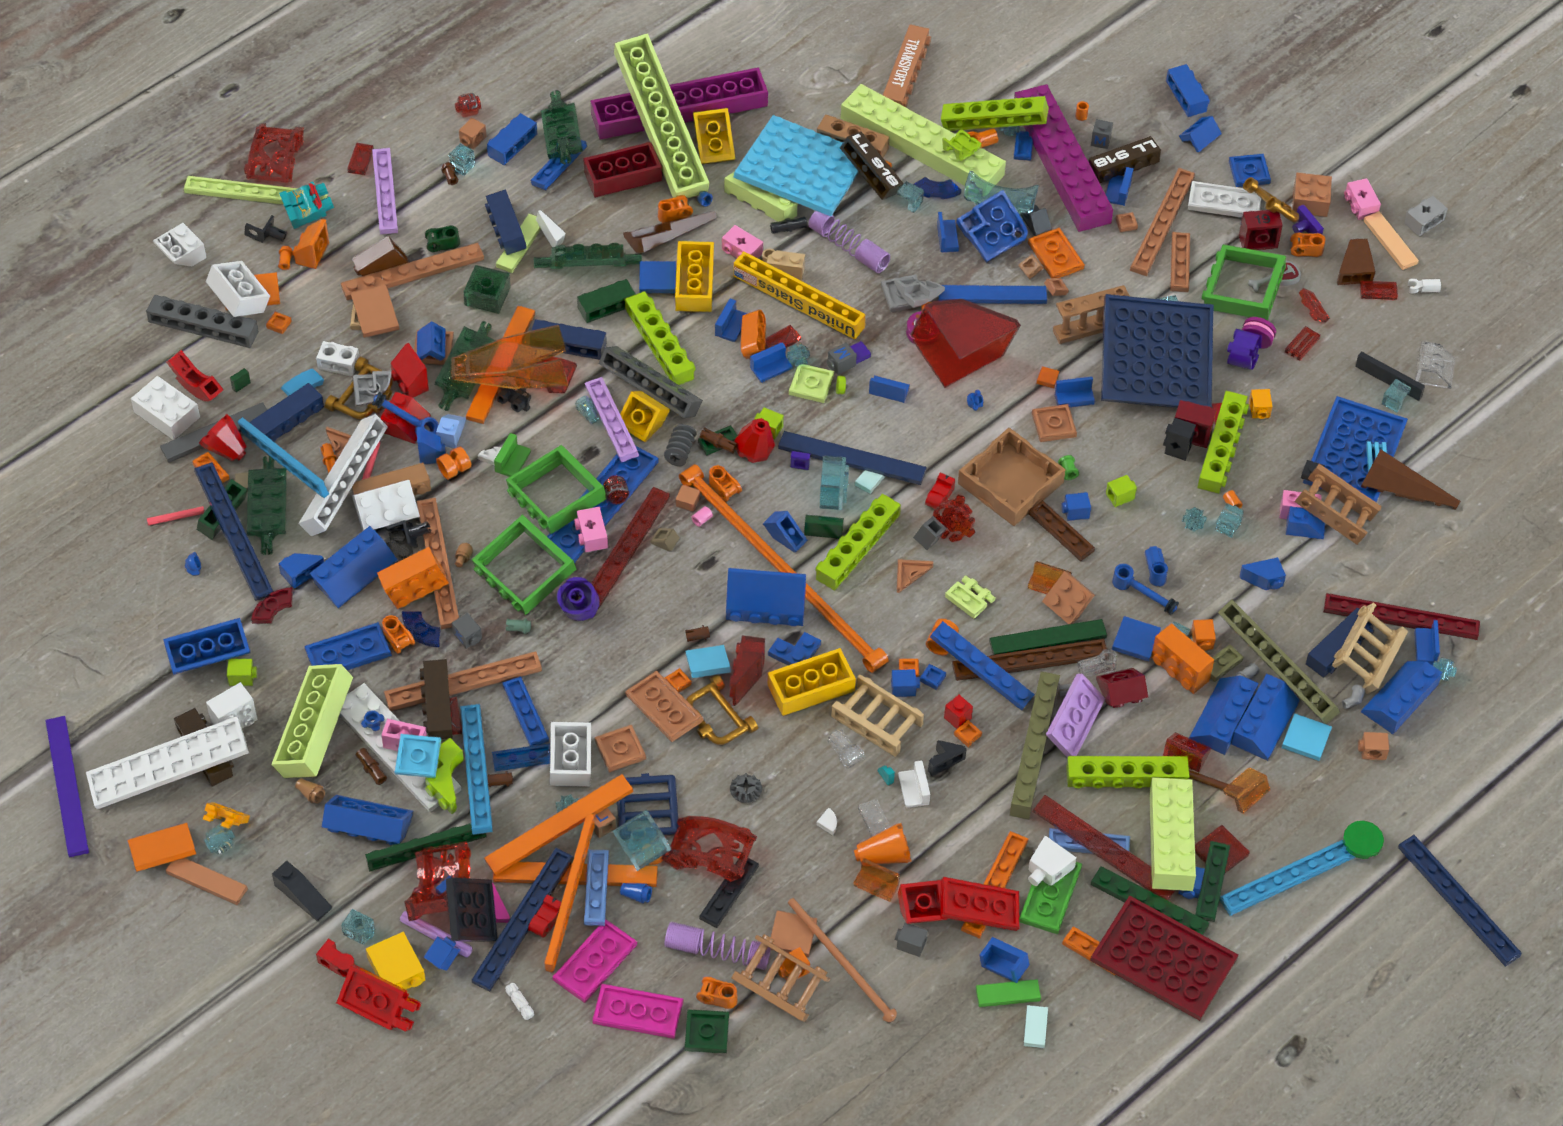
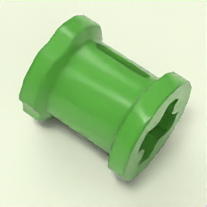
M1066 455L1058 460V464L1066 469L1065 480L1075 479L1079 475V471L1074 464L1075 459L1072 455Z

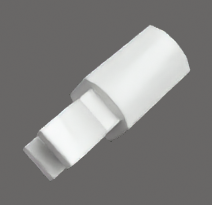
M1409 279L1408 286H1412L1409 289L1411 294H1415L1418 291L1422 293L1440 292L1441 290L1440 279H1422L1421 281Z

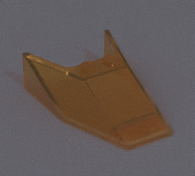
M559 325L503 337L451 358L452 380L510 389L568 386L561 359L536 364L566 352Z

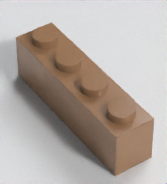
M424 463L356 481L351 491L352 495L410 480L415 496L431 491V485Z

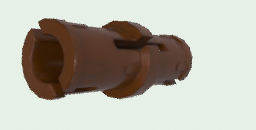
M706 427L700 433L701 439L710 442L716 448L720 447L731 454L737 449L738 443L725 438L721 433L717 434Z
M366 748L359 749L355 756L364 766V771L371 775L376 784H383L387 780V776L380 769L379 762L372 758Z

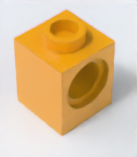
M1270 389L1251 390L1249 404L1252 418H1270L1273 407Z

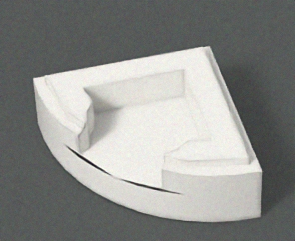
M501 447L482 450L478 454V459L494 465V460Z
M828 808L818 819L817 826L834 835L837 819L834 812Z

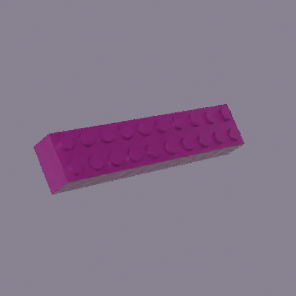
M759 67L669 85L684 123L693 121V113L728 108L729 114L768 106V90ZM630 93L590 100L591 116L599 140L645 131Z
M1045 84L1015 92L1014 99L1045 96L1049 108L1046 124L1023 126L1029 132V137L1031 136L1033 145L1078 232L1111 224L1113 208L1048 85Z

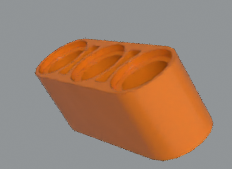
M756 310L742 316L741 352L745 359H749L750 356L765 350L766 318L762 310Z

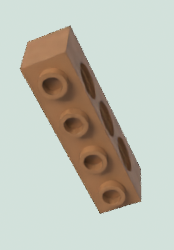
M825 114L817 127V133L829 136L840 142H844L847 136L862 132L882 157L885 156L889 149V136Z

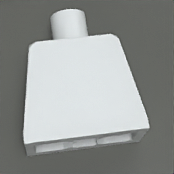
M1045 836L1030 859L1029 871L1032 874L1028 877L1029 882L1034 886H1038L1042 880L1048 885L1055 884L1075 868L1076 857Z

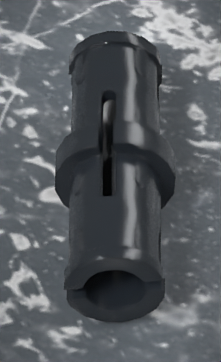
M805 216L796 219L786 218L783 221L770 223L772 234L807 228Z

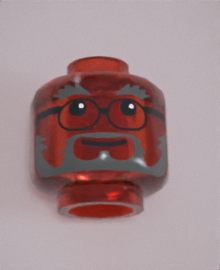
M474 93L458 96L457 103H455L456 112L460 113L462 117L477 115L479 109H481L479 96H475Z
M613 475L603 483L606 493L605 497L608 502L622 504L629 497L628 485L623 477Z

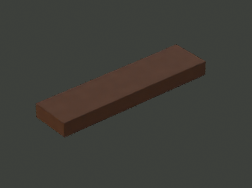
M1043 500L1029 510L1028 514L1080 562L1095 551L1093 545Z

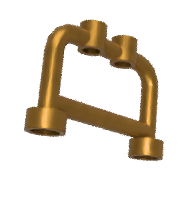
M1252 177L1246 179L1243 189L1249 193L1255 192L1266 202V209L1272 213L1279 212L1291 222L1299 220V213L1259 187L1257 180Z
M362 356L357 359L354 369L359 371L358 375L382 371L368 364V359ZM392 377L388 389L383 393V395H386L385 400L387 401L392 396V390H390L393 385ZM353 381L340 398L330 395L324 405L330 411L336 409L356 419L367 418L373 412L378 414L382 409V406L377 408L372 403L368 404L363 412H358L345 406L344 404L354 392Z
M718 674L710 678L711 683L692 693L686 699L693 707L694 701L710 692L738 727L727 735L718 737L713 733L711 726L703 721L698 724L699 728L697 729L701 739L707 737L714 744L724 745L747 731L753 733L758 730V725L752 716L742 720L720 693V690L725 688V684Z

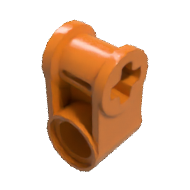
M679 195L660 201L658 204V220L665 223L690 217L693 214V209L688 205L687 197Z
M1294 233L1290 237L1292 255L1297 257L1322 256L1325 246V237L1322 234Z
M715 465L710 468L709 485L725 502L729 501V498L734 494L742 492L739 482L724 467Z
M389 615L383 619V634L397 654L401 653V650L405 647L415 644L412 634L396 616Z
M703 977L701 991L696 995L697 1000L704 1004H711L725 1009H731L737 1005L738 996L734 984L716 980L712 977ZM727 994L732 995L731 997H724Z

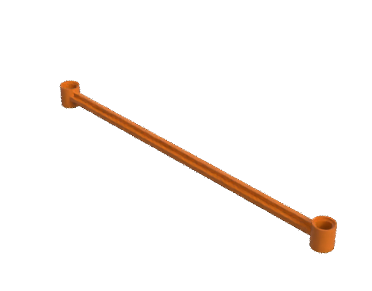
M694 464L679 474V479L683 485L688 487L694 486L700 490V493L779 572L796 573L703 480L704 474L698 465ZM806 583L805 598L864 656L862 661L869 672L873 673L889 662L884 650L881 648L873 650Z

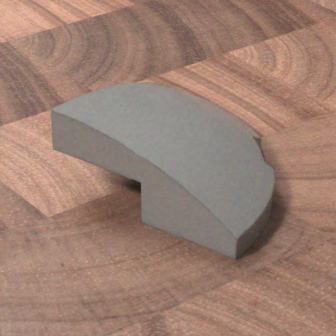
M906 278L894 281L902 297L913 308L930 302L945 291L944 286L929 280L924 282L917 281L915 278Z
M373 371L372 375H353L355 405L364 406L371 404L378 392H381V395L385 393L390 384L391 371Z

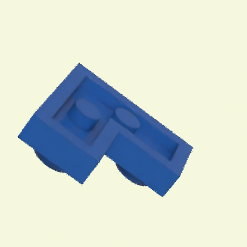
M806 632L803 633L795 646L777 638L769 649L768 656L786 665H791L812 658L820 647L821 640Z

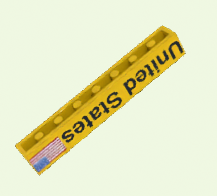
M744 251L735 260V278L854 340L865 328V314Z

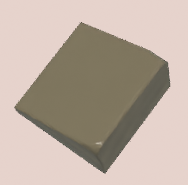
M659 528L650 542L662 549L672 551L679 540V536L674 529Z

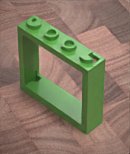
M1223 244L1221 250L1217 251L1216 264L1212 265V276L1207 279V290H1204L1202 293L1204 304L1214 305V311L1245 317H1260L1268 320L1286 268V256ZM1225 260L1274 268L1263 303L1213 294Z
M562 445L506 479L508 494L512 498L515 497L520 507H525L532 519L535 518L543 530L546 529L550 534L576 519L577 511L593 508L607 499L604 486ZM562 464L589 493L548 518L521 489Z
M523 514L472 559L475 566L474 571L480 577L483 575L486 578V582L492 588L496 587L499 590L498 593L503 599H509L514 609L518 612L521 610L525 615L577 570L574 561ZM525 532L562 567L522 602L485 566Z

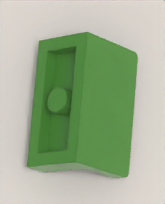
M510 433L494 460L495 472L511 477L519 472L526 462L531 449L519 445L517 435Z

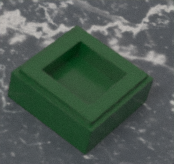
M245 368L230 377L232 389L236 393L251 383L249 372Z

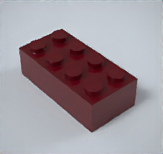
M651 142L583 158L584 173L594 198L662 181V166Z

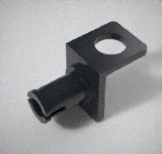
M271 215L263 230L246 223L244 235L261 243L268 236L284 242L287 231L274 227V216ZM249 230H254L257 235H253Z
M403 520L386 527V530L392 533L405 530L408 545L414 548L418 547L417 537L431 533V529H428L430 524L427 521L413 526L412 523Z

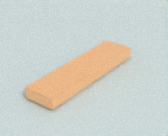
M1380 211L1364 217V223L1402 270L1418 264L1416 256Z

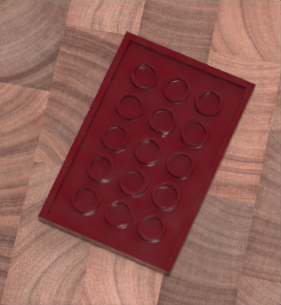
M1129 895L1093 952L1090 961L1200 1021L1239 955Z

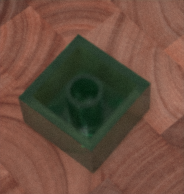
M475 265L463 291L464 305L499 314L511 288L510 273Z

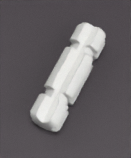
M515 983L507 985L505 987L506 992L519 1012H521L525 1020L532 1018L534 1011L528 1005L529 1003L521 991L518 990Z

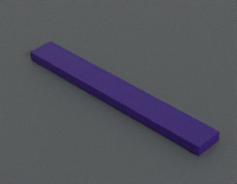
M66 717L46 719L68 856L74 857L88 854L89 848Z

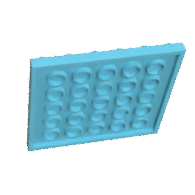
M773 115L735 170L733 178L832 216L859 171L840 149L843 142Z

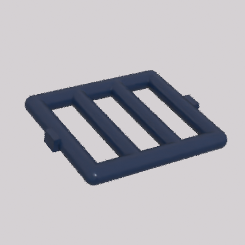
M649 773L641 774L640 777H625L630 785L668 783V792L629 794L617 802L619 836L621 838L645 837V839H654V836L678 834L679 818L675 776H649ZM669 800L670 809L625 812V803ZM669 817L671 819V827L628 830L626 827V820Z

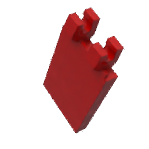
M355 964L350 965L336 1002L389 1030L397 1027L405 1032L408 1029H412L414 1021L401 1016L403 1009L415 1012V1010L418 1011L422 1004L420 1001L410 998L407 990Z

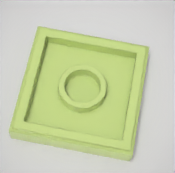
M799 363L789 389V395L825 403L834 377V371Z

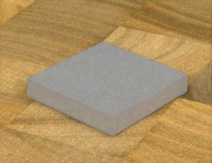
M916 274L881 281V287L890 312L913 308L902 297L894 281L906 278L917 279Z

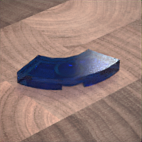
M924 177L912 184L913 191L927 198L949 199L961 194V189L951 179L936 182Z
M402 611L404 627L412 634L414 640L426 646L440 647V627H434L426 623L422 618L421 611Z

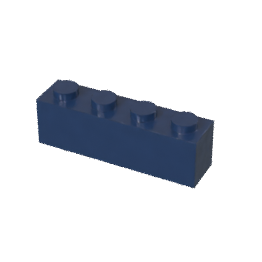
M506 189L486 195L487 203L484 205L487 214L491 213L489 218L492 226L496 225L493 229L496 237H500L498 239L500 248L505 249L506 255L527 249L522 230Z
M535 319L530 333V348L597 360L601 359L607 344L606 332L545 320Z
M307 383L249 423L275 442L277 438L290 432L292 428L305 422L313 414L318 413L324 407L323 396L310 383Z
M1356 608L1308 653L1306 665L1324 678L1328 673L1332 674L1337 669V667L1334 668L1332 666L1336 659L1334 656L1342 648L1356 622L1359 608ZM1368 621L1364 628L1373 635L1375 631L1373 629L1374 625ZM1360 635L1357 643L1361 645L1365 638Z

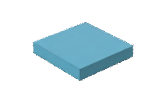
M724 645L686 650V658L692 678L731 672Z
M1294 713L1282 748L1320 761L1332 726Z
M401 734L395 774L435 778L441 738Z

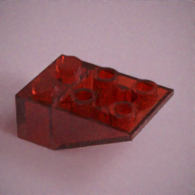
M742 635L741 643L737 642V656L733 661L734 672L730 677L729 685L731 687L729 697L733 698V706H736L762 677L765 662V638Z

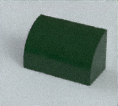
M806 514L804 535L840 539L843 535L844 518Z

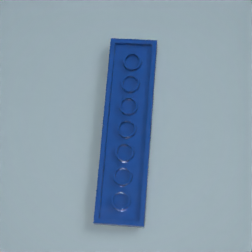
M636 446L639 454L638 457L621 462L618 454H616L596 479L604 486L607 492L611 491V486L612 489H616V487L621 488L622 486H624V489L628 487V491L621 489L615 490L609 495L606 494L607 499L595 506L600 507L604 526L608 524L659 463L658 457ZM586 490V491L582 494V496H584V495H586L587 493H589V491ZM574 520L556 532L549 533L547 536L574 563L585 551L584 545L580 546L578 534L581 533L580 530H576Z

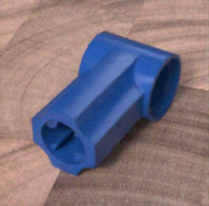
M1152 546L1145 550V558L1150 573L1149 581L1154 586H1163L1167 580L1168 566L1165 564L1161 548Z

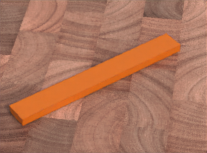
M517 306L466 414V420L484 424L501 388V383L505 380L535 316V310Z
M621 774L484 857L485 862L496 876L583 823L586 814L595 816L634 792L633 788L624 775Z
M586 814L544 963L546 971L553 972L556 967L594 831L595 818L591 814Z
M517 862L496 876L493 873V882L533 883L546 862ZM571 863L559 884H567L573 863ZM587 864L583 866L578 885H586ZM608 864L607 886H621L623 883H647L648 886L657 887V866Z

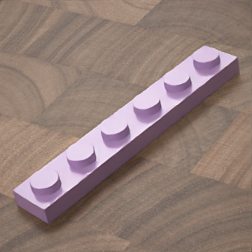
M390 148L372 149L380 234L398 233Z
M600 377L586 382L585 387L620 461L624 462L638 457V450L603 378Z

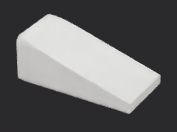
M539 210L536 221L553 249H556L563 243L565 232Z

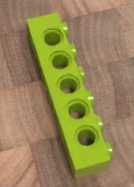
M1045 96L943 104L941 122L943 128L948 131L1046 124L1049 108Z
M645 291L626 298V312L667 377L678 385L694 380V371L696 370L694 363L688 360L685 349L680 347L676 335H672L669 324L664 322L660 310H656L653 299L648 297Z
M1230 391L1225 392L1197 488L1218 494L1221 487L1225 488L1228 478L1225 476V473L1230 472L1232 462L1229 460L1234 458L1236 447L1233 446L1234 443L1238 444L1241 433L1238 430L1243 429L1245 418H1242L1243 414L1247 415L1249 404L1246 403L1248 396Z
M883 493L878 499L875 498L870 508L861 514L859 521L856 524L853 523L848 533L839 539L837 546L829 550L825 560L817 564L815 568L816 580L835 591L900 516L901 504Z
M1068 756L1067 787L1143 788L1151 787L1152 778L1189 780L1188 756Z

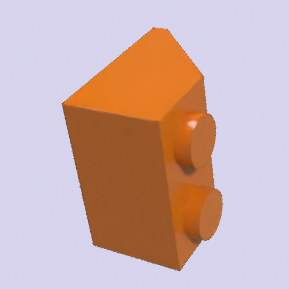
M321 219L307 226L305 232H302L299 244L293 249L296 264L313 269L317 268L329 245L326 219Z

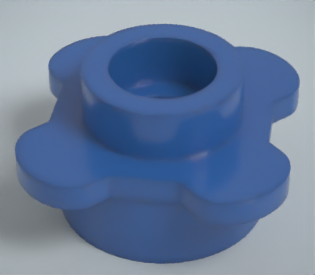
M975 390V393H970L967 396V404L974 411L978 410V407H983V396L980 390Z
M368 711L361 725L363 728L368 727L373 731H378L381 722L384 721V716L377 711Z

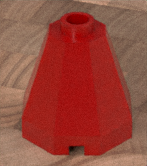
M228 414L222 417L209 430L207 435L199 441L203 448L230 461L235 459L240 461L246 454L244 450L247 446L233 419Z
M762 418L754 419L745 425L734 441L738 443L736 449L738 455L742 458H748V461L751 463L766 461L775 447L769 422Z

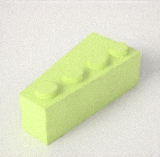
M734 172L724 178L725 193L737 196L738 200L741 202L746 201L751 204L752 208L764 211L765 215L779 222L786 218L794 219L797 217L798 203L733 178Z

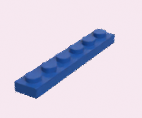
M942 621L931 634L930 638L1021 711L1034 697V693L945 622Z

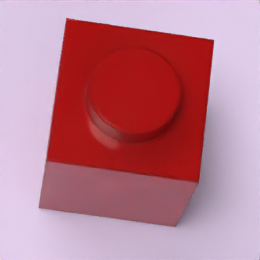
M959 694L945 705L944 719L958 729L967 720L970 721L972 719L973 706Z

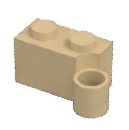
M771 248L763 251L762 261L802 281L805 269V254L775 251Z

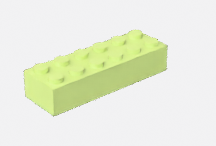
M342 664L308 667L272 762V766L283 778L317 776L353 679Z
M1152 778L1150 787L1152 889L1193 891L1196 867L1192 780Z

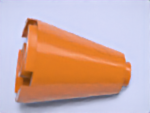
M902 823L895 824L859 843L857 849L854 850L856 861H861L862 865L912 862L907 839L902 830Z

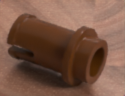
M450 162L444 163L441 171L445 174L448 185H455L459 179L454 171L455 166Z
M702 625L701 628L685 630L687 642L710 638L708 626L704 627Z
M505 771V773L488 774L489 787L501 785L509 787V785L513 784L512 772L508 773V771Z

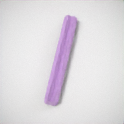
M404 911L400 916L402 923L433 940L437 936L442 938L448 936L451 938L450 934L408 911ZM455 941V946L460 949L459 954L469 957L472 953V946L463 941Z

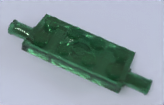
M555 90L556 95H554V91L550 93L551 103L548 109L541 110L548 158L560 157V162L566 164V159L567 163L571 162L570 154L583 152L575 102L570 104L563 102L561 92Z
M595 243L591 246H584L582 244H575L573 246L556 245L552 247L550 257H534V268L562 269L563 267L613 265L616 267L636 265L642 261V253L626 254L623 244L620 245L619 243H610L609 245Z
M482 321L477 332L465 326L463 327L434 384L441 387L444 391V396L438 404L440 409H443L445 405L444 410L449 411L454 399L458 397L469 399L498 342L487 337L492 329L490 323L485 328L486 322Z
M267 456L262 459L263 469L248 470L247 536L259 537L261 540V554L266 555L267 549L268 555L273 553L274 538L278 534H286L287 469L274 468L275 460L269 456L268 462Z

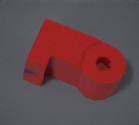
M940 472L936 483L927 495L925 505L940 511L954 491L955 478Z
M546 895L543 905L532 918L528 930L542 938L546 937L556 924L562 902Z
M329 938L316 953L319 964L342 977H346L350 965L355 964L353 956L338 951L335 942Z

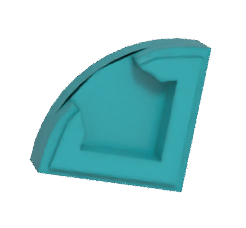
M885 765L878 768L877 771L888 786L893 784L895 771L891 767L887 768Z

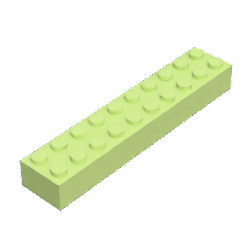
M644 34L615 43L614 55L648 138L662 166V172L672 197L685 195L688 199L700 195L699 193L702 191L708 192V178L649 35Z
M860 84L841 104L842 120L889 136L890 146L984 197L1005 175L1006 161L982 148L974 151L971 156L960 162L956 159L954 150L945 151L942 143L943 138L950 141L956 134L863 84Z

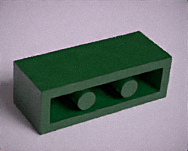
M625 279L577 296V307L585 322L589 323L625 310V299L636 294L628 280Z
M231 479L224 488L236 511L245 500L247 489ZM209 506L198 519L196 530L213 540L221 530V527L211 506Z

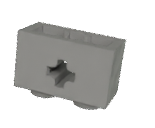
M1431 196L1427 200L1421 201L1418 206L1412 207L1407 211L1404 224L1420 237L1445 220L1448 208L1434 196Z

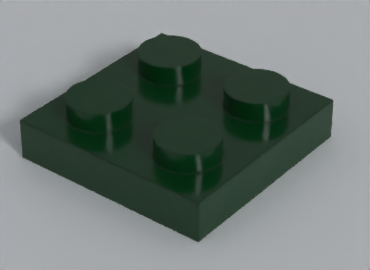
M687 1009L685 1051L727 1053L729 1012Z

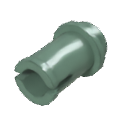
M507 619L506 625H508L506 626V631H519L526 634V632L531 630V621H527V619Z

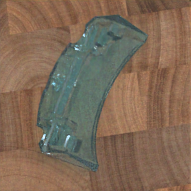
M969 171L965 183L964 198L967 201H972L977 206L1004 190L1019 215L1022 213L1030 214L1034 211L1039 185L1017 189L1005 188L989 183L973 171Z

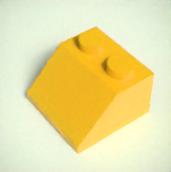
M631 391L620 415L628 432L647 442L663 425L670 409L642 391Z

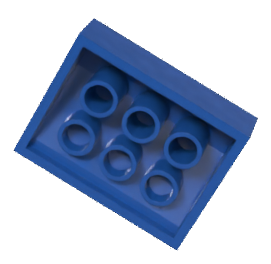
M728 568L726 620L803 626L806 574Z

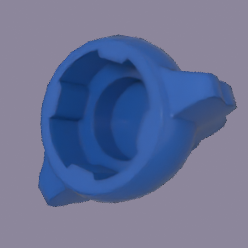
M193 552L186 558L185 568L188 573L195 576L200 574L201 562L197 553Z

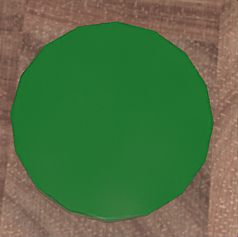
M1355 821L1345 829L1343 844H1345L1346 850L1354 857L1369 859V857L1378 855L1382 850L1384 843L1383 833L1375 824L1368 821Z

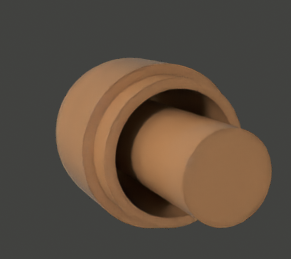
M469 543L459 545L455 553V558L457 559L455 565L457 567H462L463 563L470 560L473 548Z

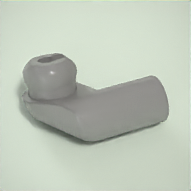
M1354 685L1352 687V696L1342 700L1344 709L1362 703L1365 695L1363 686Z

